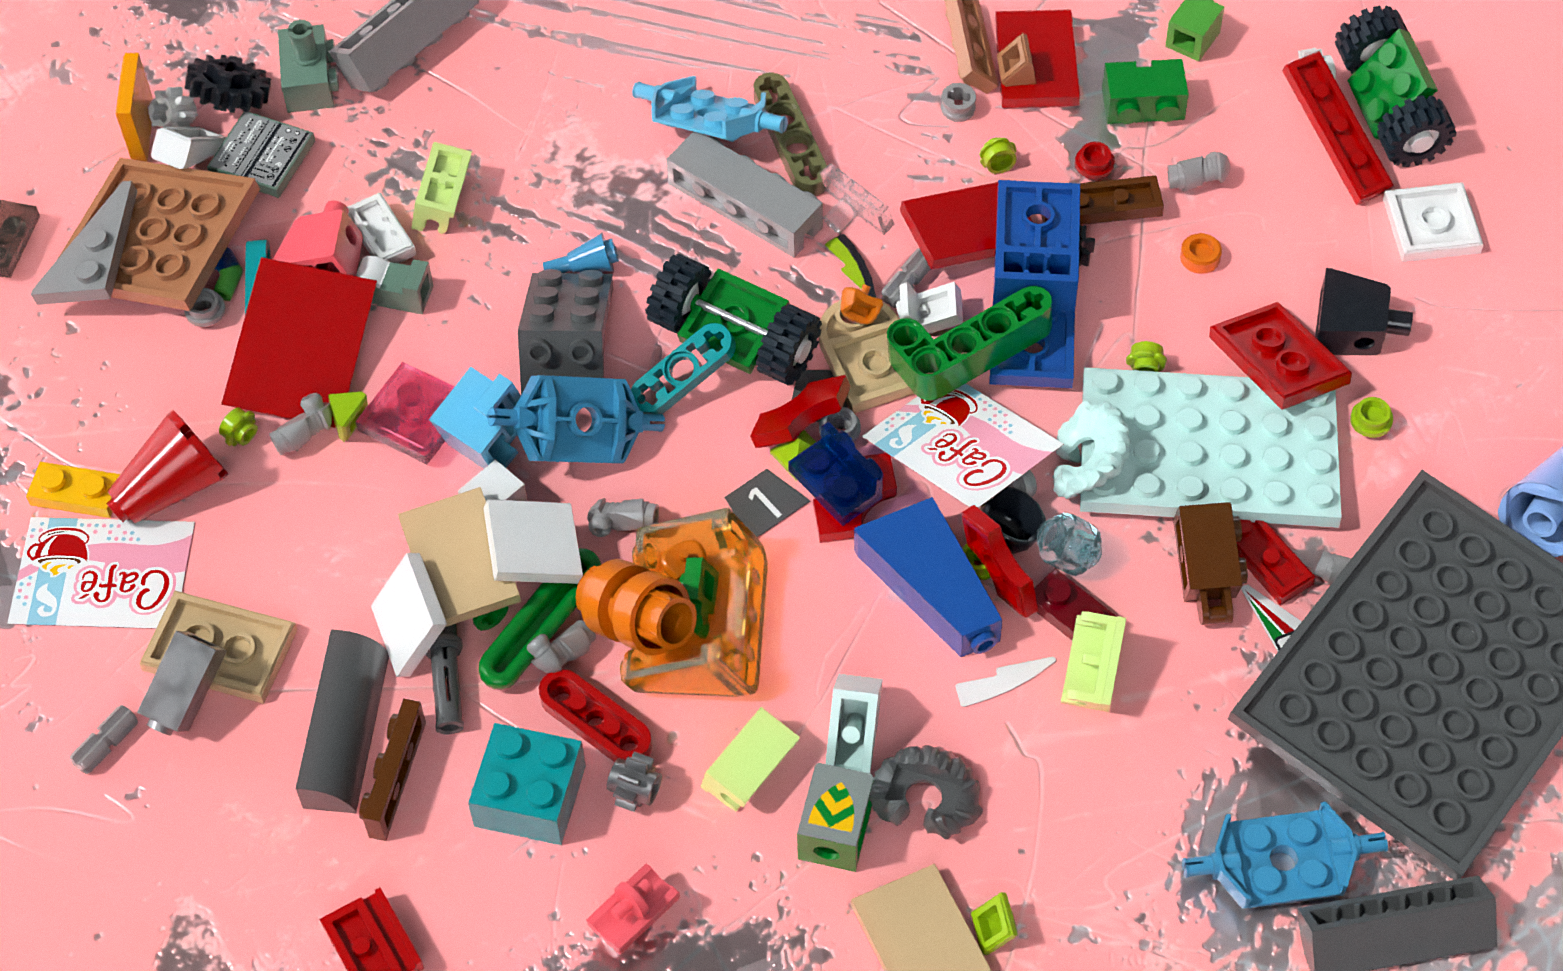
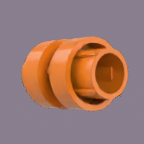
M612 559L600 566L591 567L582 576L576 589L577 609L581 611L584 623L592 632L615 642H621L623 645L646 655H660L670 649L680 648L689 640L696 626L697 614L695 604L690 601L688 592L681 582L658 572L649 571L640 565L624 559Z

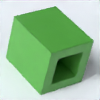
M1184 0L1169 20L1165 47L1199 62L1221 32L1225 6L1213 0Z

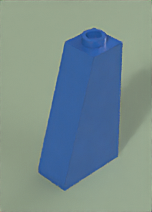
M933 497L854 528V551L857 557L960 657L973 652L975 654L987 652L996 643L1000 642L1002 618Z

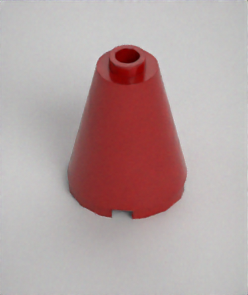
M173 409L164 417L107 492L112 499L106 504L122 522L130 518L136 524L223 480L229 473Z

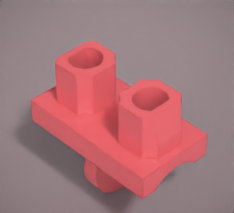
M646 863L629 880L620 882L615 887V893L586 919L587 925L621 955L680 899V893L673 886L662 880L653 868Z

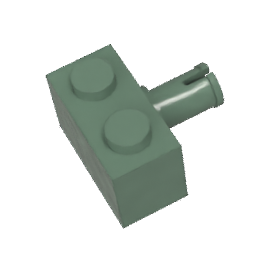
M296 20L287 29H278L281 89L287 112L293 113L334 108L333 92L339 91L337 69L331 68V63L335 61L329 50L335 46L334 39L327 40L324 24L312 25L306 20Z

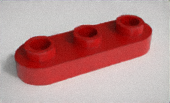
M562 669L558 672L548 673L541 680L539 696L543 709L613 762L618 758L626 760L627 757H632L634 752L650 756L652 740L648 727L576 673ZM560 694L569 695V698L564 701L555 699ZM595 718L603 720V722L597 726H592L589 724V722ZM628 743H634L637 745V747L631 751H626L622 749V747Z

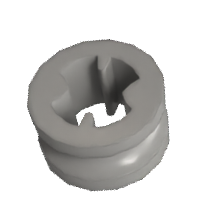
M953 83L943 90L941 94V112L945 118L954 122H964L974 115L976 110V93L972 87L963 83ZM954 100H962L963 105H955Z

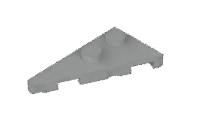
M132 181L121 182L32 289L31 296L37 305L111 299L137 195V189Z

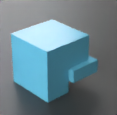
M470 367L430 417V422L447 445L483 469L495 459L507 468L519 453L517 449L510 445L517 436L515 429L512 426H489L487 418H504L503 416H489V409L491 407L513 409L521 394L513 382L503 375L499 374L492 381Z

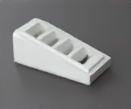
M199 126L160 128L156 132L151 157L175 168L186 169L215 155L226 139V136Z

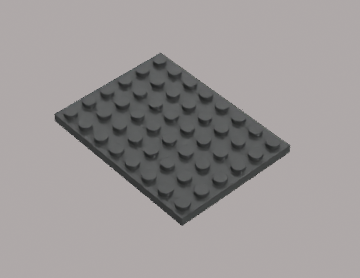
M1422 469L1233 708L1227 720L1453 880L1460 879L1563 736V563Z

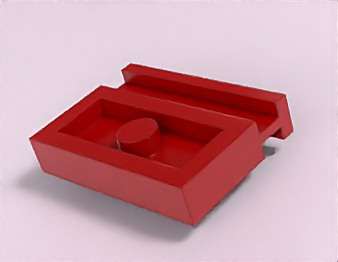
M381 887L375 889L374 894L364 899L360 897L320 918L321 925L346 971H421L424 969L422 960Z

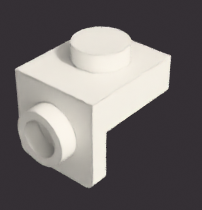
M908 282L900 284V300L896 303L900 319L910 318L916 320L929 334L963 323L961 289L955 282L917 293Z

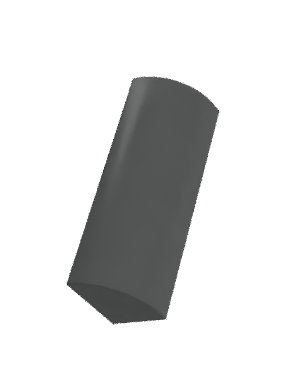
M331 629L295 788L303 809L355 814L357 812L389 660L387 650L380 643L367 636L344 630Z
M1479 875L1297 908L1301 942L1310 971H1370L1497 947L1496 897Z

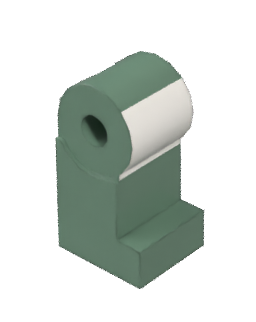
M365 256L360 260L357 268V277L377 280L372 304L423 315L434 287L429 262L413 259L411 265L388 262L377 256Z

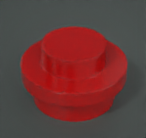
M1089 142L1076 154V170L1086 178L1102 179L1110 175L1114 169V155L1104 143Z

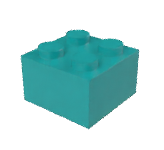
M494 723L468 801L474 827L562 846L586 768L582 741Z

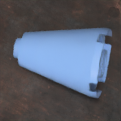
M1563 446L1510 488L1501 499L1498 509L1499 521L1553 557L1563 556Z

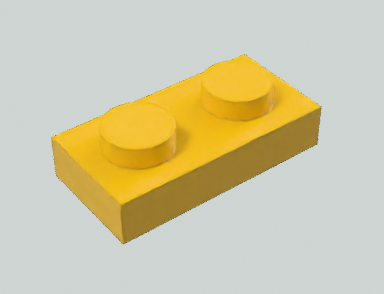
M40 461L26 498L31 506L111 518L113 511L106 503L112 497L107 491L120 474Z

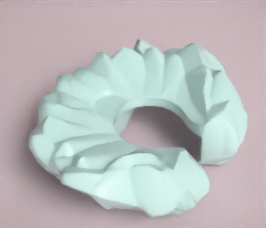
M1084 401L1078 406L1074 415L1069 418V421L1064 422L1061 428L1058 429L1057 440L1064 445L1056 450V454L1064 460L1080 463L1081 456L1078 445L1086 440H1094L1095 443L1093 455L1082 466L1072 467L1063 464L1054 469V475L1052 476L1054 479L1053 490L1058 497L1069 499L1076 497L1083 491H1090L1093 488L1104 486L1107 479H1113L1120 474L1124 467V462L1130 457L1131 441L1128 425L1121 418L1122 412L1113 409L1111 403L1103 402L1101 405H1092L1090 401Z

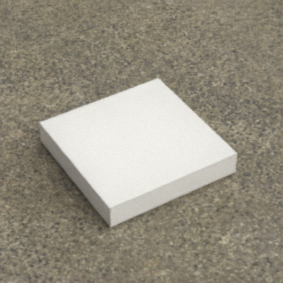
M1463 182L1387 190L1384 192V206L1402 262L1481 254L1484 245Z
M487 499L484 506V515L494 581L579 583L583 572L571 503Z
M420 553L405 554L371 605L396 677L411 676L447 625Z

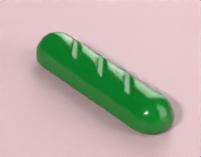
M579 548L583 575L591 567L602 564L600 558L593 551ZM544 582L540 584L482 655L479 661L478 673L486 686L494 690H504L517 682L535 658L527 651L528 643L540 634H545L550 640L577 607L576 589L578 584Z

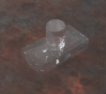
M831 162L820 173L827 193L838 200L836 205L823 217L824 222L835 233L841 234L857 216L882 235H885L895 225L888 205Z

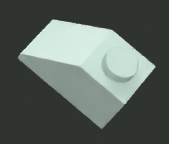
M838 673L833 687L825 764L871 773L883 679Z

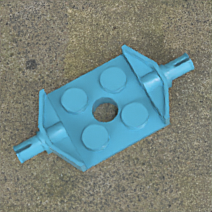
M689 76L656 86L638 81L632 89L634 98L651 101L652 122L714 136L730 142H734L744 135L760 132L764 128L783 133L788 126V118L786 116H779L766 111L765 92L761 93L760 102L751 104L744 98H726L714 95V92L710 90H697L696 76Z

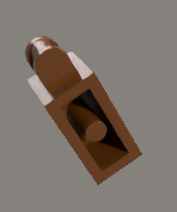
M1231 502L1179 506L1173 518L1184 602L1196 601L1200 625L1232 623V598L1237 597L1243 584L1247 583L1248 580L1245 557L1239 558L1237 542H1241L1242 539L1240 517L1233 516ZM1220 599L1221 606L1208 607V600Z

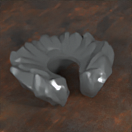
M924 745L921 748L918 746L902 748L895 756L884 759L881 768L875 771L869 797L872 808L880 819L894 823L896 826L902 824L910 813L909 803L906 800L907 790L912 785L921 782L934 785L942 796L940 805L936 809L928 808L925 813L923 826L927 834H937L945 840H949L950 836L961 833L962 827L974 824L983 813V809L979 805L980 784L979 781L973 778L971 766L966 767L961 756L956 757L952 751H947L943 747Z

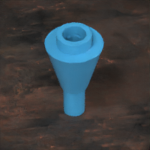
M603 233L567 253V256L543 262L544 270H559L562 273L570 271L579 273L584 270L612 272L614 271L613 263L619 262V257L613 239L606 240Z

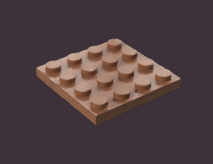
M119 158L60 256L121 182L132 181L137 189V195L111 297L191 311L260 188L255 178L191 168L178 169L165 164Z

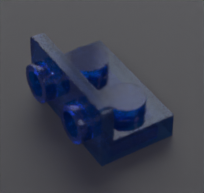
M830 422L821 426V439L788 461V471L842 526L882 499L884 476L879 465L872 458L866 459L856 449L852 438L845 431H838Z

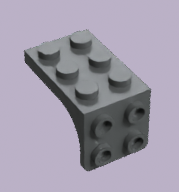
M546 269L539 273H532L518 326L521 395L531 376L604 378L605 331L613 292V274H603L598 270L562 273L555 269Z

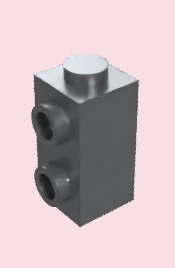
M176 631L137 713L149 718L147 726L169 736L172 735L173 731H189L227 650L188 631Z

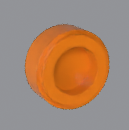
M1196 233L1188 236L1181 246L1180 260L1182 265L1193 273L1205 274L1212 272L1220 263L1222 254L1221 244L1215 237L1205 233Z

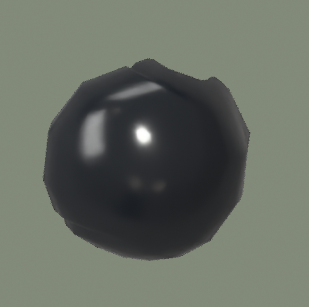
M1006 487L980 508L981 511L1001 526L1004 540L1012 555L1031 548L1037 541L1046 523V517L1039 503L1026 492L1013 487Z

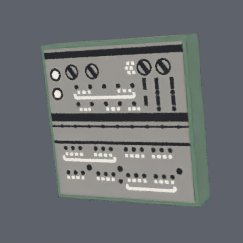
M243 112L208 164L207 169L210 172L255 178L260 188L259 192L279 198L316 142L314 133L255 113Z

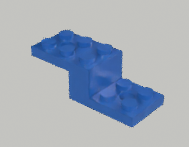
M998 181L992 306L1025 287H1042L1052 297V329L1045 338L1036 342L1043 348L1041 351L1029 353L1023 350L990 369L989 384L1073 388L1075 307L1079 282V183ZM1039 214L1045 216L1048 221L1037 224L1031 222L1028 217Z

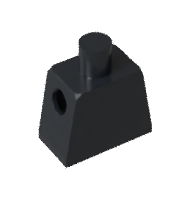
M1326 268L1319 297L1315 337L1333 355L1376 356L1381 353L1386 333L1409 337L1413 312L1389 309L1391 287L1388 284L1333 268Z

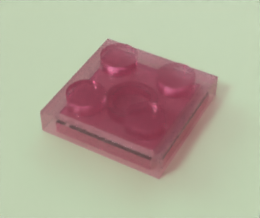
M402 362L355 421L357 430L428 465L445 442L429 419L454 386Z

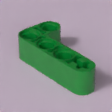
M1025 287L936 339H933L916 320L910 318L896 320L887 330L889 361L895 371L919 398L924 400L942 398L1045 338L1052 329V297L1042 287Z

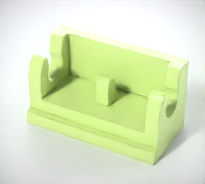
M433 141L415 201L411 229L423 231L427 220H434L439 223L438 232L440 234L447 231L450 217L454 218L472 151Z
M1082 612L1081 615H1077L1061 703L1105 712L1110 711L1126 623L1125 617H1115L1093 612Z
M760 707L705 772L700 787L704 791L711 793L732 810L738 811L741 806L744 807L749 799L788 752L798 743L800 737Z

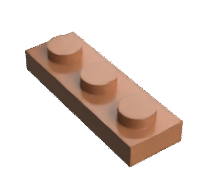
M944 0L946 7L945 15L949 21L952 35L951 43L958 63V75L965 84L974 86L988 94L998 87L980 1Z

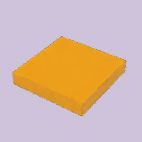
M139 52L125 53V56H123L115 114L130 159L148 162L152 121L149 117L148 106L153 100V96Z

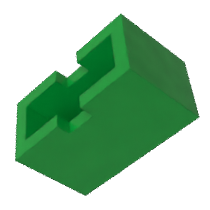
M1183 59L1151 60V66L1137 67L1136 61L1105 63L1102 93L1107 124L1185 120L1189 92Z

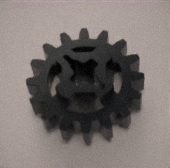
M221 54L220 59H215L211 55H206L205 60L194 58V64L188 63L184 88L190 90V97H200L199 103L202 105L211 103L215 110L226 112L228 109L230 113H235L236 108H240L248 113L251 107L261 109L262 103H268L271 78L265 77V70H255V63H242V58L231 55L227 57Z

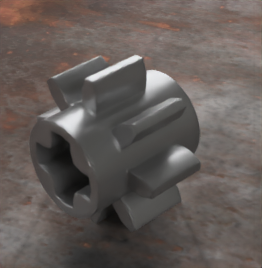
M634 752L632 757H627L626 760L618 758L615 761L606 785L608 791L614 792L613 797L616 798L614 805L635 812L637 806L641 807L642 803L650 806L654 802L661 786L662 774L655 771L656 767H653V758Z

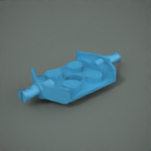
M531 376L513 409L492 407L489 409V416H503L504 418H487L489 426H512L515 429L529 461L623 464L639 433H643V431L662 432L665 424H650V421H665L663 414H643V411H639L626 379ZM582 408L587 409L592 417L591 426L585 432L581 431L576 424V415Z
M1321 802L1319 810L1240 821L1230 822L1231 814H1226L1215 851L1207 856L1182 858V868L1185 878L1212 874L1213 880L1218 879L1243 909L1344 896L1355 861H1359L1361 854L1387 852L1388 842L1385 839L1386 834L1384 832L1360 836L1353 834L1352 830L1326 802ZM1277 853H1284L1294 860L1295 867L1286 871L1279 870L1273 866L1270 857Z

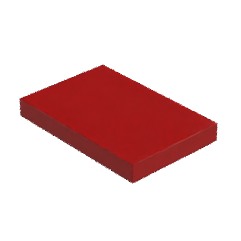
M1072 10L995 11L997 54L1022 33L1026 34L1036 84L1002 85L999 70L1002 108L1079 106L1080 91Z
M998 182L902 201L899 211L931 270L995 257Z
M1279 302L1210 326L1209 338L1281 410L1351 383L1352 372Z

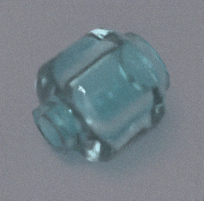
M1064 512L1048 518L1038 531L1036 540L1039 556L1043 562L1068 575L1077 576L1084 574L1094 567L1101 558L1102 538L1100 531L1095 525L1074 514Z

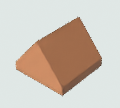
M1022 33L997 54L1001 81L1004 86L1036 84L1028 38L1026 34Z

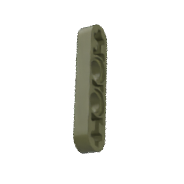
M773 72L758 76L753 84L755 104L761 101V93L765 92L766 111L768 113L779 116L789 115L794 119L792 123L788 124L786 131L783 133L767 129L792 185L815 196L823 194L829 184L828 167L784 76ZM768 90L777 93V102L773 103V98ZM793 143H801L807 146L808 149L803 153L795 154L788 151L787 147ZM809 165L811 176L817 179L810 180L808 176H804V167Z

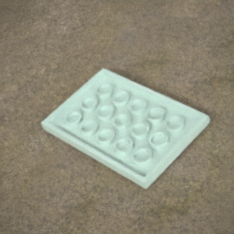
M1084 367L1082 403L1090 401L1092 405H1101L1103 402L1111 403L1113 409L1122 412L1121 418L1127 423L1129 428L1131 452L1129 454L1130 457L1124 462V467L1119 475L1113 479H1107L1106 484L1102 487L1083 491L1080 494V512L1174 517L1179 506L1231 502L1233 516H1239L1242 520H1250L1251 522L1262 520L1271 524L1339 528L1342 516L1336 390L1281 410L1249 377ZM1086 440L1081 443V466L1093 455L1095 449L1094 440Z

